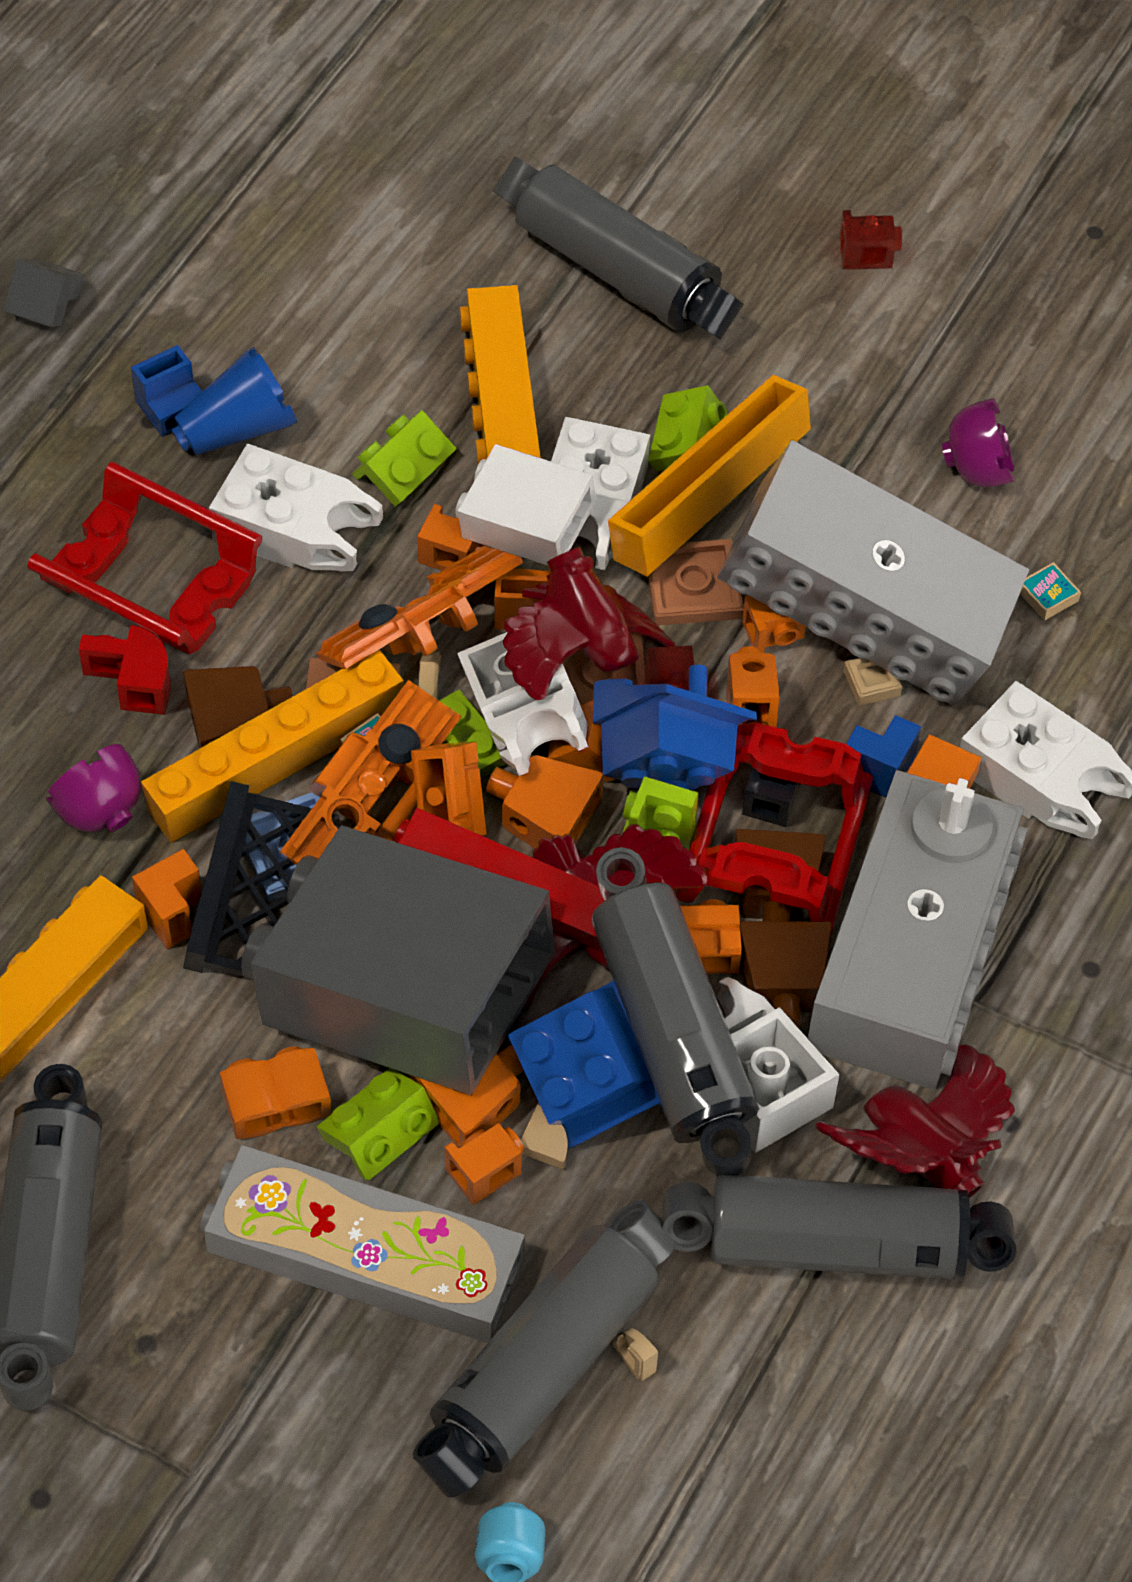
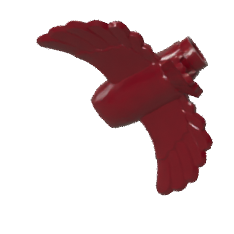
M580 547L569 550L547 561L551 571L546 576L548 581L546 583H538L536 587L524 588L522 590V597L542 601H535L531 607L519 608L517 616L510 617L504 621V629L507 632L503 639V646L507 650L504 659L505 666L512 671L514 681L519 686L524 687L527 694L535 700H543L547 696L555 672L558 671L560 665L567 657L580 649L603 672L621 670L639 659L638 650L629 632L650 637L669 649H675V642L645 612L633 605L622 595L617 594L613 587L602 585L592 570V558L590 556L584 557Z
M636 824L628 826L623 834L611 835L605 846L596 847L593 853L587 857L581 854L575 846L573 838L567 833L563 836L553 835L551 839L547 837L540 839L538 847L532 852V858L599 886L596 873L598 861L609 850L623 847L639 854L644 862L648 884L655 882L665 883L672 889L703 888L707 885V876L704 870L697 865L694 854L682 847L677 837L662 836L657 829L653 828L643 830ZM621 870L615 872L609 881L616 886H625L631 883L635 876L629 871ZM553 930L555 954L521 1012L529 1009L542 980L547 976L551 968L566 954L582 946L594 961L609 969L603 952Z
M963 1044L958 1046L952 1072L944 1089L929 1103H926L918 1095L904 1087L892 1085L877 1092L863 1106L864 1112L877 1128L876 1130L846 1129L822 1121L816 1122L815 1127L821 1133L830 1136L833 1141L849 1148L860 1156L873 1159L886 1166H891L900 1173H919L935 1188L968 1190L970 1199L985 1185V1182L978 1175L981 1170L978 1159L985 1157L988 1151L1002 1148L1000 1139L984 1140L988 1138L989 1133L1001 1130L1003 1120L1011 1117L1015 1109L1014 1105L1009 1102L1012 1093L1008 1085L1004 1084L1006 1078L1004 1069L995 1066L993 1059L989 1055L979 1053L974 1047Z

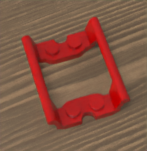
M112 461L107 465L104 472L103 500L82 524L83 534L86 536V539L73 544L66 543L52 561L34 553L28 561L27 568L39 574L41 580L69 594L72 591L159 635L161 641L190 655L198 651L216 629V621L212 613L220 608L232 609L248 589L256 572L257 549L261 545L263 537ZM142 496L216 532L220 560L215 566L204 568L195 576L172 605L169 611V620L95 583L126 547L129 541L128 531L131 528L135 514L138 512V504Z
M756 722L739 725L737 729L734 771L715 779L713 784L708 785L689 849L694 854L697 865L704 870L707 876V885L741 894L749 886L760 885L769 891L770 901L809 910L811 922H831L830 935H832L873 782V776L863 771L860 761L861 753L845 743L815 736L808 744H796L788 738L786 729ZM740 761L751 764L761 774L814 787H822L831 783L842 785L845 815L828 877L823 876L815 868L808 866L801 857L791 853L745 842H734L726 846L710 847L727 786L736 772ZM679 888L676 897L680 901L690 903L696 899L703 888Z

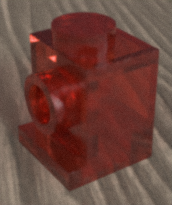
M851 210L842 211L839 243L843 270L891 269L893 267L895 251H901L902 229L901 226H894L893 215L852 216Z
M692 646L647 648L646 684H668L689 691V667L694 665Z

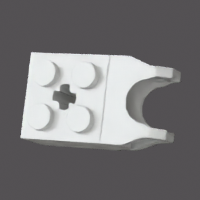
M565 417L551 462L593 475L596 503L578 536L586 538L594 544L596 549L595 568L605 570L609 560L613 557L608 520L642 489L648 469L650 434Z
M248 443L209 507L210 510L262 535V543L257 549V556L290 568L297 564L311 570L354 571L358 564L356 561L357 549L346 542L336 531L345 527L363 528L379 526L383 519L382 504L364 493L347 478ZM354 504L364 506L371 514H365ZM211 530L212 540L217 541L216 532ZM331 550L340 552L346 559L334 555Z
M506 632L457 654L502 760L517 770L520 776L529 772L531 753L544 742L564 740L569 742L572 747L578 749V751L588 747L586 742L588 723L563 664L555 672L547 696L543 700L531 698L525 688L519 686L514 681L512 671L504 663L507 650L503 646V639L507 634Z
M1015 681L961 739L960 748L982 757L979 773L974 782L1003 802L1024 808L1022 815L1028 819L1033 815L1049 827L1073 833L1079 837L1093 839L1098 834V828L1102 820L1082 793L1092 790L1128 799L1132 796V770L1121 760L1110 743L1018 681ZM1111 772L1116 773L1123 780L1124 784L1117 782ZM1075 813L1082 816L1084 820L1087 822V825L1083 824L1075 816Z
M726 977L719 981L721 988L717 997L725 1011V1022L759 1106L757 1115L743 1124L750 1134L751 1148L756 1153L832 1109L839 1073L780 1007L774 1009L763 996L741 985L738 981Z

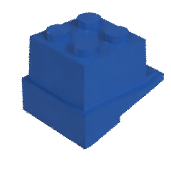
M697 664L689 667V691L668 684L632 685L633 681L628 679L598 680L594 683L593 723L601 726L603 775L621 780L622 785L631 788H640L644 776L688 790L713 784L715 779L734 771L737 726L746 720H757V712L707 697L708 668L704 665Z
M614 981L590 991L508 1034L549 1125H562L564 1127L569 1148H573L660 1104Z

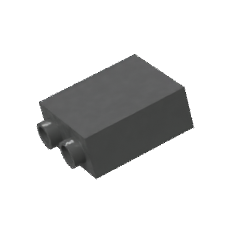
M341 825L320 858L306 855L297 864L288 887V906L275 926L262 923L254 929L244 949L242 974L246 979L254 981L263 1025L472 1096L555 954L549 891Z

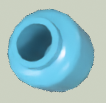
M516 1502L504 1503L488 1510L482 1515L477 1528L474 1553L477 1566L493 1582H524L526 1579L531 1578L539 1572L543 1562L546 1538L543 1520L534 1511Z

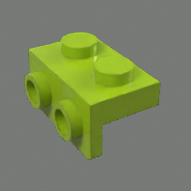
M709 385L663 395L648 462L656 472L667 469L728 415L725 404L719 401Z
M423 410L410 419L404 414L396 419L385 430L389 438L382 445L375 440L357 456V459L362 464L351 473L356 480L366 474L394 506L401 503L457 449Z
M389 1068L384 1073L374 1077L369 1085L349 1101L338 1106L329 1117L316 1127L325 1142L351 1157L359 1175L365 1180H370L439 1124V1118L424 1087L396 1070Z

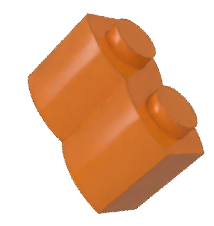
M287 1047L269 1060L240 1059L220 1072L221 1091L236 1139L262 1136L282 1127L299 1126L331 1115V1098L315 1048Z

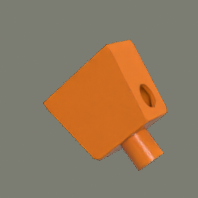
M753 646L743 647L736 653L729 655L726 703L745 708V705H753L759 709L760 716L757 720L744 721L738 724V726L756 722L777 727L780 697L775 655L762 653L760 649Z
M538 755L530 757L529 772L520 776L499 767L494 769L488 780L486 792L504 800L502 805V825L508 832L533 848H537L539 840L544 837L551 839L553 835L563 836L566 833L570 834L576 845L603 798V773Z
M511 1044L494 1056L472 1096L410 1074L409 1078L424 1087L439 1118V1126L459 1149L469 1135L481 1129L487 1131L496 1124H501L517 1109L520 1104L521 1085L516 1076L524 1072V1069Z

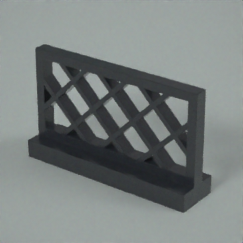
M231 781L186 950L184 969L202 973L203 967L244 977L242 974V957L233 960L216 956L219 942L237 933L246 946L249 935L244 928L263 918H266L271 926L276 925L278 920L273 913L288 905L287 895L267 905L257 890L256 885L276 875L288 893L290 879L284 870L295 864L289 859L278 863L266 844L286 833L290 838L295 832V828L299 827L312 808L249 793V785ZM257 809L273 813L281 826L260 836L251 822L253 810ZM333 814L332 822L337 827L339 815ZM287 817L294 818V819L291 820V821H289V820L287 819ZM248 833L253 841L245 845ZM259 849L271 868L250 878L240 864L241 857ZM236 875H238L242 883L234 887ZM248 891L260 910L239 921L230 908L229 902L230 899ZM225 918H227L231 926L222 930Z

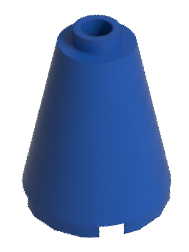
M252 347L243 353L174 417L178 426L171 430L184 452L192 448L193 452L199 455L288 428L296 424L297 419L291 406L288 405L286 407L283 403V391L260 353L257 354L256 348Z

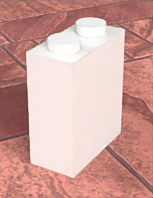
M495 444L487 460L482 459L478 464L474 483L469 492L462 493L457 502L455 515L459 518L462 538L548 565L547 561L571 549L596 503L593 475Z

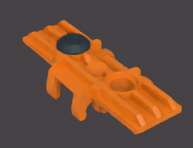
M482 546L439 573H432L427 576L430 583L428 594L410 601L404 608L400 606L393 607L387 604H380L369 608L363 613L360 620L324 640L321 649L316 654L320 660L343 669L349 668L380 648L392 655L403 652L415 655L421 651L424 656H428L438 649L431 633L429 620L437 616L440 623L456 629L462 627L465 632L476 627L478 621L466 597L523 563L522 558Z
M408 680L373 728L365 736L354 732L349 734L325 769L310 785L311 792L317 796L321 794V797L281 849L280 854L296 865L306 855L320 858L338 830L332 822V815L337 810L355 823V830L393 841L401 822L404 819L409 820L417 807L411 750L443 744L462 716ZM399 779L410 787L381 825V823L370 816L371 810L388 786L392 787Z

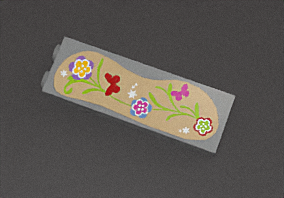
M244 1145L240 1146L234 1161H226L219 1179V1188L222 1189L216 1204L208 1203L200 1223V1231L204 1232L208 1253L486 1343L495 1335L524 1258V1234Z

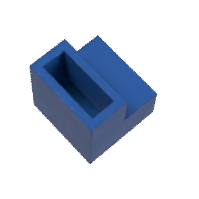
M176 345L131 367L135 402L162 437L171 433V429L178 426L174 417L202 392L193 380L191 361L179 345Z
M895 715L883 736L856 725L846 744L861 753L860 761L863 771L873 776L870 791L886 798L896 770L908 772L916 756L921 731L920 725Z

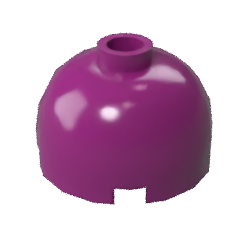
M994 398L976 402L958 412L949 425V441L942 442V451L947 467L956 466L963 480L971 485L980 487H993L1015 482V477L1011 473L1014 471L1011 449L1005 426L1000 423L997 424L995 414L1000 413V410Z
M113 744L96 751L102 758L98 761L87 764L84 759L60 776L50 787L48 793L51 797H46V800L66 825L85 832H97L107 827L112 833L121 829L132 820L133 815L130 810L138 802L141 793L140 774L133 759L121 744Z

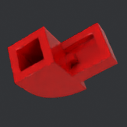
M130 625L127 639H118L111 635L92 636L82 634L79 655L83 675L118 679L116 685L120 710L166 715L171 692L170 671L165 646L155 634L135 625Z

